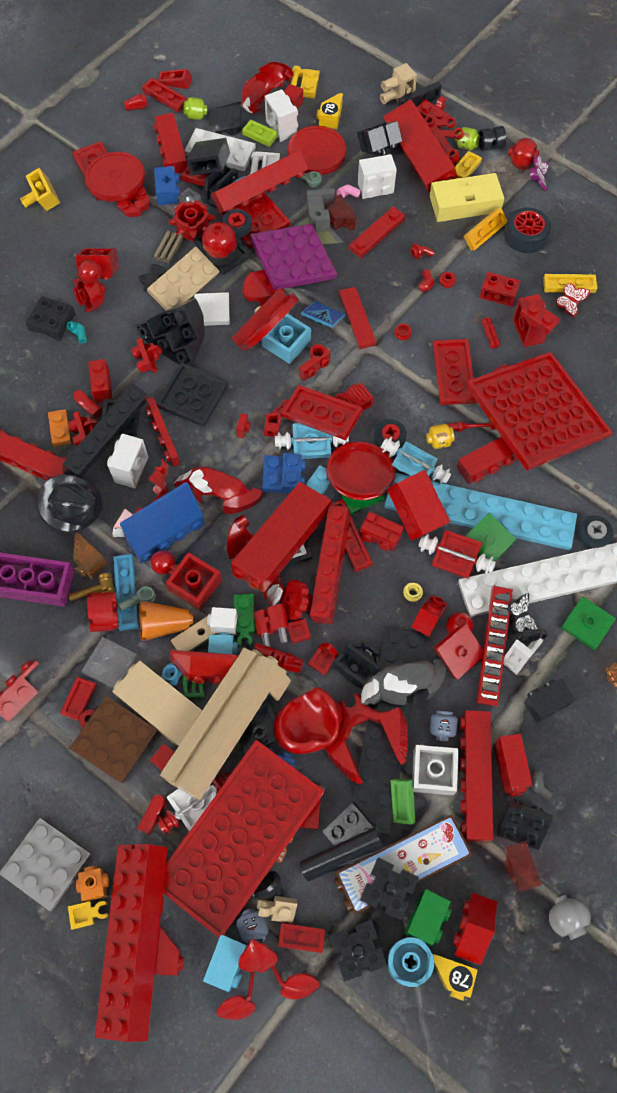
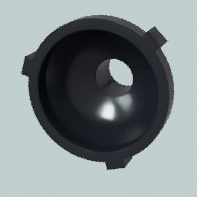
M269 871L252 894L254 898L274 902L275 896L283 897L280 891V875L276 871Z

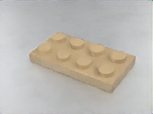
M195 247L147 289V292L165 310L189 301L194 294H197L214 279L220 271Z

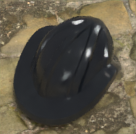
M61 474L48 479L41 486L38 492L37 506L40 515L50 526L60 531L74 532L90 526L97 520L102 509V498L96 486L76 475Z

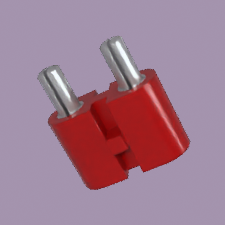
M284 604L274 605L266 610L262 609L253 613L257 636L262 637L263 645L270 647L269 635L275 634L274 632H279L281 643L288 641L286 630L289 629Z

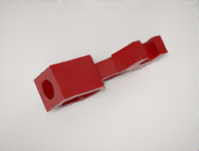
M289 399L283 400L282 404L271 414H266L264 436L274 438L278 436L282 418L281 412Z

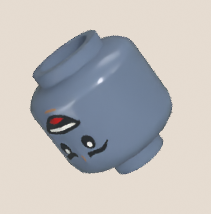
M436 710V714L431 715L430 733L436 736V740L448 741L449 737L456 735L457 717L453 716V712Z
M254 909L245 910L237 920V928L241 940L248 944L251 939L262 943L268 934L265 917L258 916V911H254Z

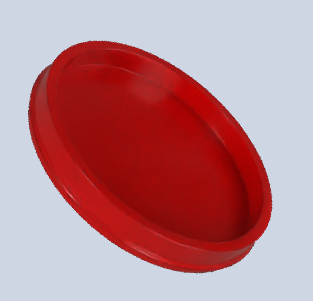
M309 126L299 130L292 136L288 144V155L301 150L309 168L304 173L308 174L314 171L321 175H326L334 172L343 164L347 148L344 139L337 131L325 126Z
M125 152L103 154L94 159L85 172V184L90 193L104 201L114 202L130 198L142 188L145 181V170L141 161L132 154Z
M351 442L340 446L331 454L326 473L330 484L340 494L355 500H370L383 495L392 486L395 478V467L392 466L393 460L386 451L382 453L383 449L374 444Z

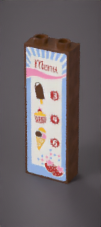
M451 814L335 873L337 878L333 880L338 891L343 890L346 896L343 902L349 913L353 912L355 916L370 908L359 902L366 883L371 885L374 878L370 877V873L378 857L393 864V871L397 873L404 869L418 876L417 883L470 857L472 853Z

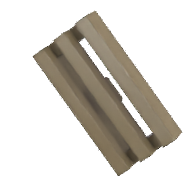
M167 230L154 254L155 260L170 264L183 240V236L181 234L178 236L175 232L171 234V231Z

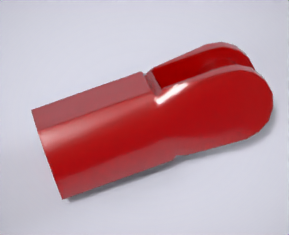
M77 390L73 393L77 404L94 419L102 414V409L83 391Z
M155 795L152 798L137 827L138 830L148 835H151L159 820L158 816L162 814L166 807V800L161 795Z

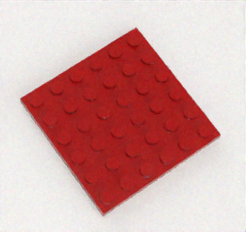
M551 352L469 380L465 385L526 471L606 439L613 433Z

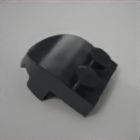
M352 641L346 645L345 649L333 661L331 666L363 690L364 684L377 674L381 662H379V652L373 645L364 641L361 644Z

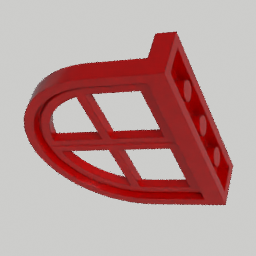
M280 288L277 289L231 339L242 351L250 349L286 316L298 301V297L294 293L286 295Z

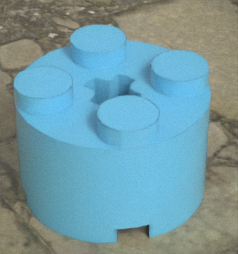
M404 938L395 942L388 951L387 969L390 976L397 983L408 987H416L426 982L431 976L434 969V957L429 947L423 941L417 938ZM411 955L415 965L408 969V964L404 963V960Z

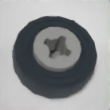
M596 515L589 516L579 525L578 537L581 543L590 549L605 547L613 538V528L607 519Z

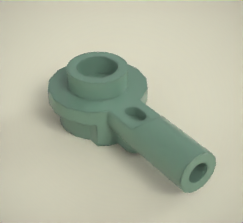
M314 171L308 174L304 173L305 175L299 178L306 181V184L310 187H317L322 181L321 174Z
M144 586L137 591L136 596L117 605L121 611L140 603V601L153 603L156 594L152 588Z

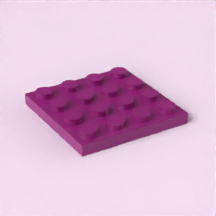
M312 224L250 234V241L274 290L336 279L337 272Z

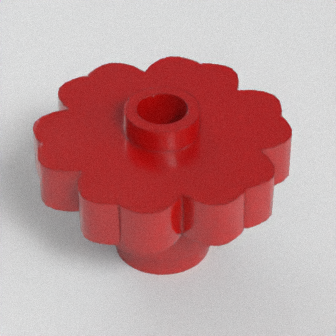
M295 579L288 581L280 598L281 603L285 605L287 618L291 620H297L301 618L302 612L310 611L313 596L308 593L309 590L306 583Z

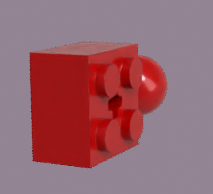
M83 248L75 255L77 276H80L84 282L89 284L95 283L99 279H110L119 269L117 248Z
M165 550L157 551L150 560L151 568L155 573L159 575L171 574L166 581L168 591L199 611L222 581L220 571L189 552L179 565L175 564L174 556Z

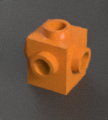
M97 866L86 867L84 872L78 873L79 879L76 880V889L78 893H81L82 901L88 902L108 897V873H104V870L98 869Z

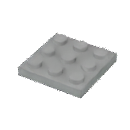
M39 818L2 868L0 875L52 912L92 854Z

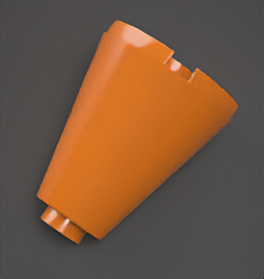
M140 601L139 625L142 629L140 631V640L147 641L187 630L190 625H193V614L189 613L188 609Z

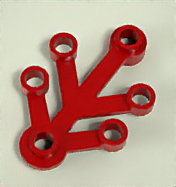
M435 115L426 116L424 120L447 152L453 164L458 163L460 154L458 150L452 149L445 137L460 140L464 136L463 130L461 128H456L454 131L439 130L437 127L447 126L449 129H452L456 126L455 118L448 117L446 120L437 119Z

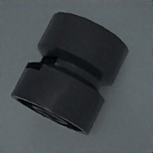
M503 126L493 127L492 130L490 128L479 130V147L481 151L492 150L493 147L494 149L505 148L507 138Z

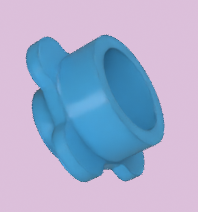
M169 663L163 669L161 678L175 686L178 684L179 677L183 674L173 663Z

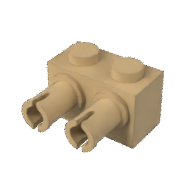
M407 63L394 68L393 76L381 82V87L385 92L380 95V100L383 104L394 99L398 102V98L415 92L417 74Z

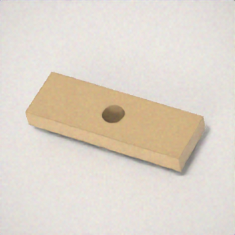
M208 616L171 640L176 650L193 651L207 642L209 635L219 634L212 633L210 626H207ZM201 631L205 632L203 635H198Z

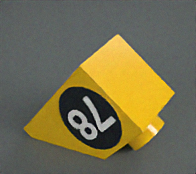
M339 93L321 103V108L317 109L316 119L319 120V126L332 129L338 128L343 105V93Z
M432 954L434 957V968L445 989L451 991L450 996L464 1001V997L471 998L477 969Z

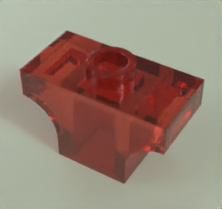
M341 194L335 196V203L327 207L330 224L334 230L342 227L350 231L356 229L357 217L352 206L348 205Z
M524 841L505 847V863L511 880L515 882L519 892L541 886L542 884L527 842Z

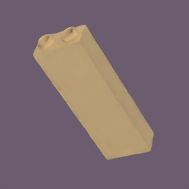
M139 660L137 664H133L128 669V674L123 680L120 679L115 684L112 692L119 700L179 747L202 710Z

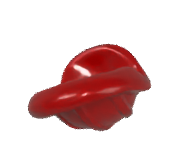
M315 687L289 701L278 712L273 724L274 737L284 750L295 754H307L325 749L335 742L339 734L342 721L341 706L327 691Z

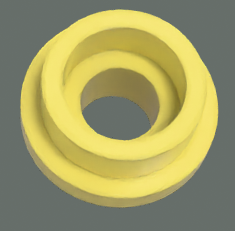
M409 583L404 587L403 595L408 601L416 602L421 599L423 590L419 584ZM413 590L416 592V595H411L409 592Z

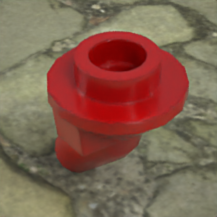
M413 243L412 248H410L412 257L417 260L421 259L423 253L432 257L435 252L417 243Z

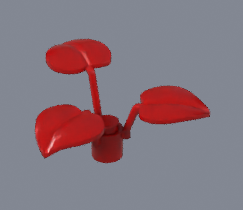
M251 939L247 948L238 959V966L244 971L251 972L248 994L245 998L241 995H235L226 999L218 1007L216 1016L228 1020H240L247 1018L254 1012L255 1004L250 999L255 971L262 973L271 967L279 984L283 987L280 990L281 996L291 1000L309 996L319 987L320 981L306 973L294 974L286 982L283 981L275 967L278 960L277 954L267 944Z

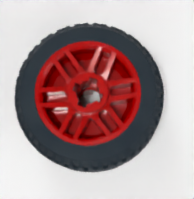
M530 207L517 209L511 213L507 220L504 231L505 240L510 247L519 252L532 253L538 251L548 240L551 223L546 214L538 209Z

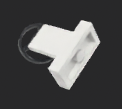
M537 629L522 635L505 655L503 664L517 675L543 640L547 638L546 630Z

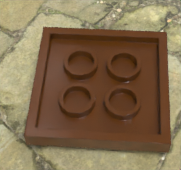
M106 696L69 749L122 783L156 734L157 729Z

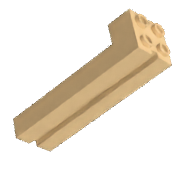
M244 648L160 776L171 785L200 801L267 695L270 694L275 700L279 701L291 682L286 675V670L278 666V661L271 656L264 657L255 649L250 651Z

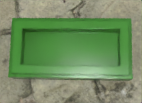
M391 779L393 823L414 824L413 780Z

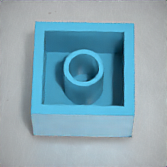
M286 314L262 338V347L291 364L311 341V328L291 315Z
M221 935L203 982L227 992H231L233 988H238L242 978V974L239 973L238 959L248 945Z

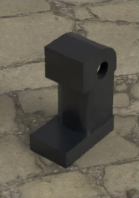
M225 164L223 171L208 175L205 178L204 203L217 208L211 194L237 180L238 170L227 167Z

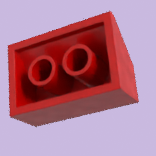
M426 470L414 474L387 489L411 541L451 522Z

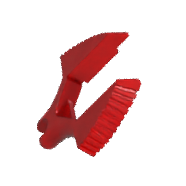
M355 693L356 704L353 707L348 708L343 699L340 701L342 721L339 734L335 742L325 748V751L330 761L345 776L347 775L349 780L356 781V784H362L363 781L358 772L359 770L346 742L352 728L367 720L382 723L394 753L402 765L406 761V752H408V726H406L407 722L405 721L406 718L403 711L399 707L381 712L362 704L361 695Z

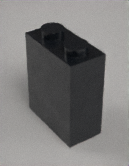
M227 138L195 142L187 158L191 176L223 171L230 155Z

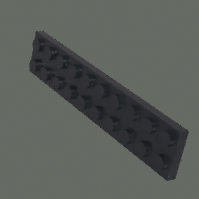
M386 627L379 661L381 666L377 673L388 666L420 661L425 635ZM415 692L406 696L405 705H396L380 700L377 704H371V708L386 712L399 707L403 711L406 718L405 721L407 722L406 726L409 728ZM368 720L358 769L363 783L355 784L352 803L355 802L373 824L379 827L383 835L389 836L393 818L391 779H400L402 765L394 753L382 723Z

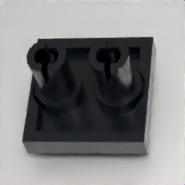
M268 700L261 704L239 739L245 754L255 740L265 747L277 742L273 733L275 716Z
M512 799L499 826L497 836L539 850L552 823L553 815L545 813L541 807L539 810L538 806L530 808L524 806L522 801L519 800L517 803V799Z

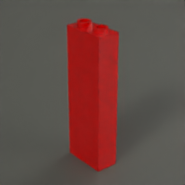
M411 99L383 116L385 122H398L402 142L397 144L429 194L433 182L453 180L458 177L455 166Z
M299 482L231 562L233 575L239 580L243 579L248 582L253 589L265 592L327 516L328 508L331 506V499Z

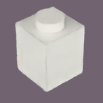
M212 607V614H208L207 626H210L211 632L236 634L237 610Z

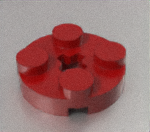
M144 187L130 198L116 201L119 211H122L128 217L140 216L150 206L149 195Z

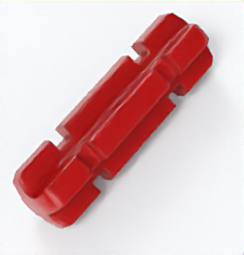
M483 318L482 326L485 328L484 331L490 342V347L492 349L499 348L501 343L499 338H497L498 335L491 318Z

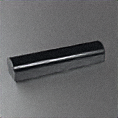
M376 826L300 861V868L304 878L310 882L387 847V844L379 827Z

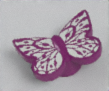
M537 156L534 159L536 167L531 168L529 171L530 177L533 182L538 180L544 191H546L544 175L548 171L549 165L544 161L542 162L541 156Z

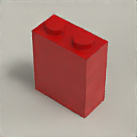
M521 734L501 736L493 744L503 795L510 794V797L522 796L532 786Z

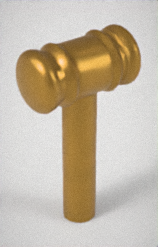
M110 573L100 574L98 576L100 580L99 585L68 594L70 601L86 597L87 593L115 592L113 579L111 578L112 575Z

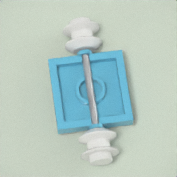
M300 423L292 424L293 437H290L288 432L284 436H281L278 432V436H275V447H279V450H281V447H286L289 450L292 442L294 454H302V459L330 458V443H332V440L336 448L338 444L344 445L349 443V437L345 441Z
M392 436L390 439L386 438L381 446L384 449L382 453L388 451L390 453L389 457L397 455L392 466L410 476L426 470L428 476L433 473V481L436 479L440 480V485L443 482L447 483L451 476V473H449L450 469L443 470L442 464L437 466V468L434 467L438 460L436 457L407 441L402 448H399V440L393 442Z

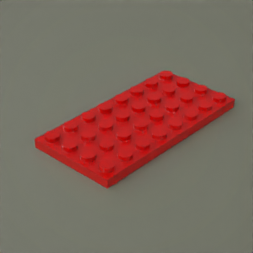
M255 740L166 863L163 894L218 938L221 935L224 936L325 791L270 749Z

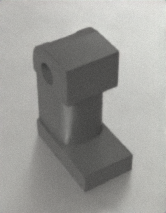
M334 188L306 191L309 224L313 225L316 232L330 231L329 210H325V206L335 205Z

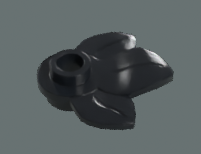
M152 264V273L139 276L140 281L145 285L144 291L147 292V289L166 273L164 267Z

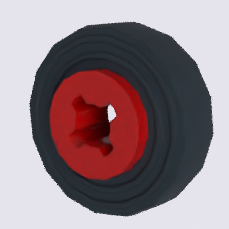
M235 209L228 211L223 216L222 222L228 224L234 230L236 238H242L251 231L252 220L246 211Z
M392 419L382 421L377 425L374 432V440L378 447L381 448L386 438L390 439L391 436L393 442L399 440V448L403 447L407 440V430L402 423Z

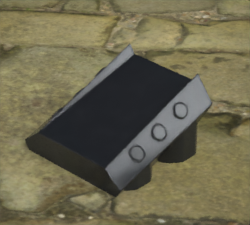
M241 101L210 109L209 131L217 134H222L223 132H227L229 135L238 134L239 130H241Z

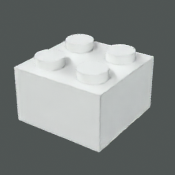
M282 89L266 95V122L271 129L278 132L277 138L280 142L292 138L298 128V111L296 106L292 105L289 96L285 95Z
M391 154L359 160L358 186L361 190L362 199L394 193L396 166Z
M122 434L115 443V451L109 457L107 466L115 483L136 488L149 457L143 439Z
M416 745L413 751V792L454 795L457 792L458 749Z

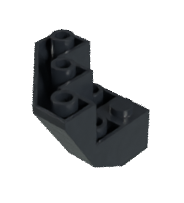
M196 298L165 310L135 325L143 342L148 345L154 343V345L160 346L162 349L161 354L178 365L181 362L189 364L195 361L205 336L204 315Z

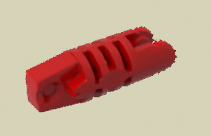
M255 644V650L259 651L264 657L271 656L278 661V666L284 670L296 673L301 672L304 660L263 644Z

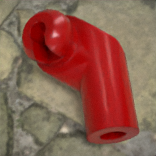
M429 269L422 272L424 280L418 286L421 292L430 290L434 285V279Z

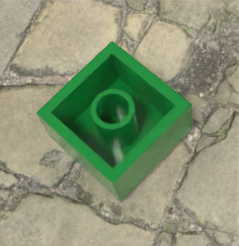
M427 889L422 891L404 934L423 941L427 946L438 943L443 933V930L440 929L442 922H447L452 908L449 907L451 901Z

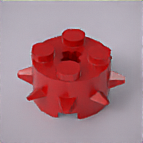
M193 200L194 203L191 201L180 203L174 208L175 217L169 220V224L176 226V234H181L183 238L191 242L204 232L210 221L215 219L214 215L207 213V205Z

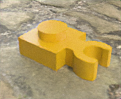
M89 901L68 906L71 930L94 925L95 917L99 919L108 918V913H100V908L108 905V903L100 901L95 907H92V902Z

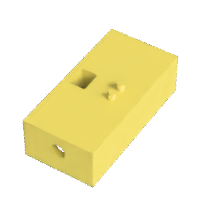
M496 173L433 182L431 185L430 199L437 222L487 215L496 208H502L504 196Z

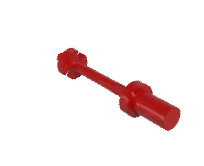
M462 421L447 423L449 427L457 430V432L475 427H489L490 430H494L495 427L491 421L490 423L467 424L462 423Z

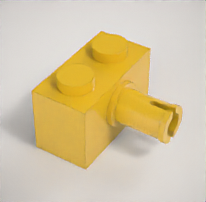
M40 168L26 175L32 192L20 198L25 208L36 201L46 211L60 204L49 178Z

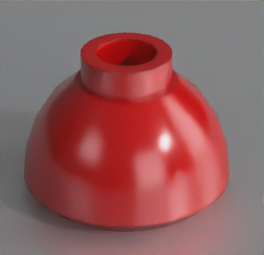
M456 612L447 619L446 629L450 634L462 623H465L473 632V620L466 613Z

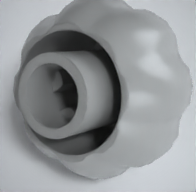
M566 895L555 899L556 904L549 913V922L552 929L562 937L569 935L570 940L586 934L585 928L591 922V914L586 904L578 899L567 898Z

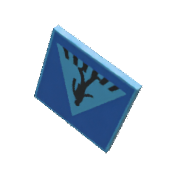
M316 301L301 312V315L331 328L345 317L344 313Z

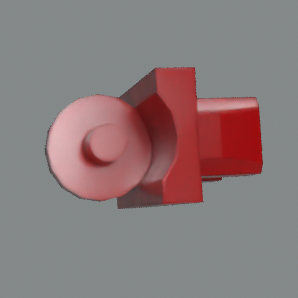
M139 338L136 340L138 345L131 349L136 359L143 357L142 360L136 363L137 368L142 373L148 370L155 373L158 371L155 360L159 359L162 349L160 346L154 345V343L145 344L143 339Z
M77 411L73 413L75 419L68 422V426L73 433L79 431V434L72 438L76 446L99 423L98 420H93L92 417L80 416V413Z

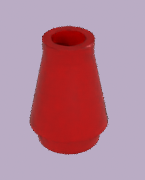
M139 93L124 101L127 111L145 109V107L149 106L145 93Z

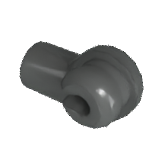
M536 769L530 774L532 780L531 789L549 801L554 792L544 786V774L541 770Z

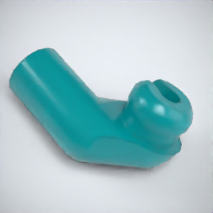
M69 321L66 325L67 329L78 336L79 343H86L85 327L77 322Z

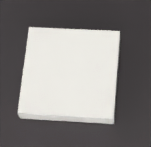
M229 292L194 294V299H197L204 315V326L230 325Z

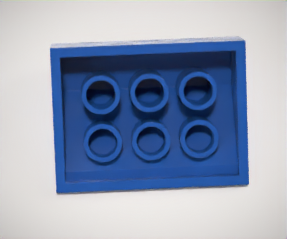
M185 482L119 524L130 549L139 562L143 563L144 561H150L153 554L157 551L167 550L171 544L183 540L193 530H199L205 521L188 483Z

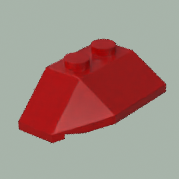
M171 650L170 661L188 681H193L195 684L213 682L215 685H220L239 655Z

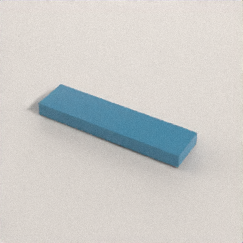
M133 554L113 556L117 604L136 596L137 593ZM138 604L121 611L117 605L119 630L139 628Z

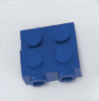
M302 454L264 455L262 491L290 494L299 482L304 484L305 477L301 476V471L305 470V460H302Z

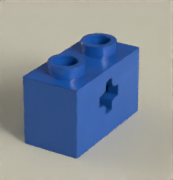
M174 166L154 168L158 205L177 204L178 196L181 195L180 187L177 186L179 175L175 173Z

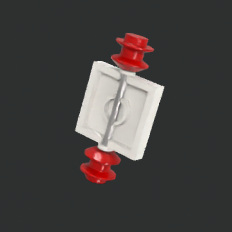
M221 771V777L213 779L214 785L208 787L200 801L180 789L167 796L176 812L173 813L166 810L167 816L164 818L158 816L160 821L157 824L163 833L168 831L171 834L170 829L173 826L179 828L178 819H181L190 831L230 774L228 772L224 774Z

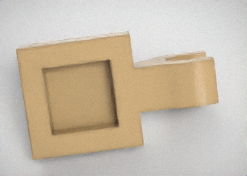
M275 896L274 902L259 899L257 909H259L258 916L268 917L270 915L271 921L293 923L298 905L297 899Z

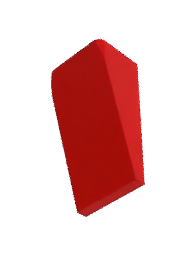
M188 69L161 71L158 81L166 86L189 89L192 76Z

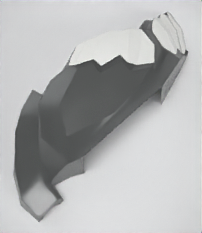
M435 659L432 662L420 660L388 666L364 684L361 693V703L365 705L371 703L374 705L380 700H384L391 704L405 705L406 696L419 689H428L429 695L427 700L435 696L443 683L446 666L441 659Z

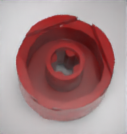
M115 592L87 593L90 633L113 631L119 628L117 611H113L117 610Z

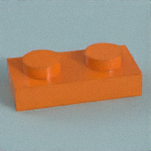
M66 409L48 412L53 447L72 444Z

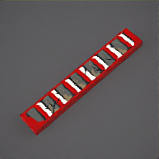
M492 586L477 704L498 707L510 615L508 605L512 600L513 589Z

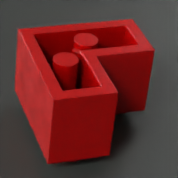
M473 892L469 901H464L461 913L465 915H462L459 925L461 931H456L453 939V945L456 946L455 956L481 965L495 932L497 901Z

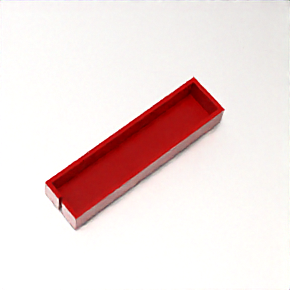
M152 844L118 845L95 1038L124 1042L148 1041L168 847Z

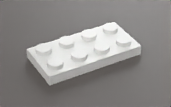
M198 128L195 129L184 151L185 156H189L195 142L227 138L230 155L226 166L245 172L251 159V154L256 149L255 143Z

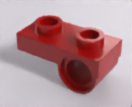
M321 344L313 345L310 349V359L299 367V377L305 381L308 378H312L321 368L327 367L330 363L331 351Z

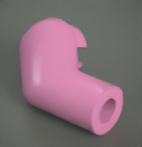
M347 184L338 188L336 197L339 200H343L345 196L350 194L358 198L361 190Z

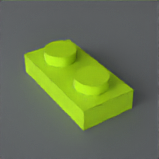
M250 120L242 129L244 136L268 147L278 137L277 131L253 120Z

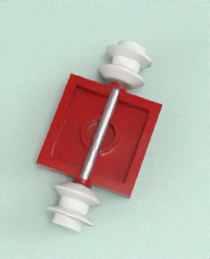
M445 530L440 544L436 536L430 539L429 534L422 536L419 542L421 552L427 549L431 555L435 550L437 551L432 567L469 579L474 565H476L477 572L483 569L486 575L488 572L492 573L496 562L493 561V556L487 559L485 554H482L478 559L482 542Z

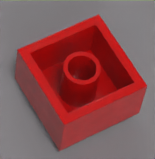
M539 294L519 298L512 319L524 348L544 343L548 335L519 315L520 311L531 299L546 309L545 302Z

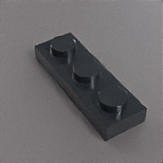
M438 81L398 98V107L410 99L416 107L425 99L429 102L439 99L442 89L441 83Z

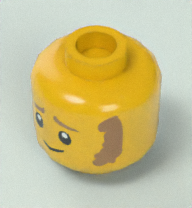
M447 424L431 426L429 433H426L427 443L431 444L434 449L451 446V443L454 442L452 427H449Z

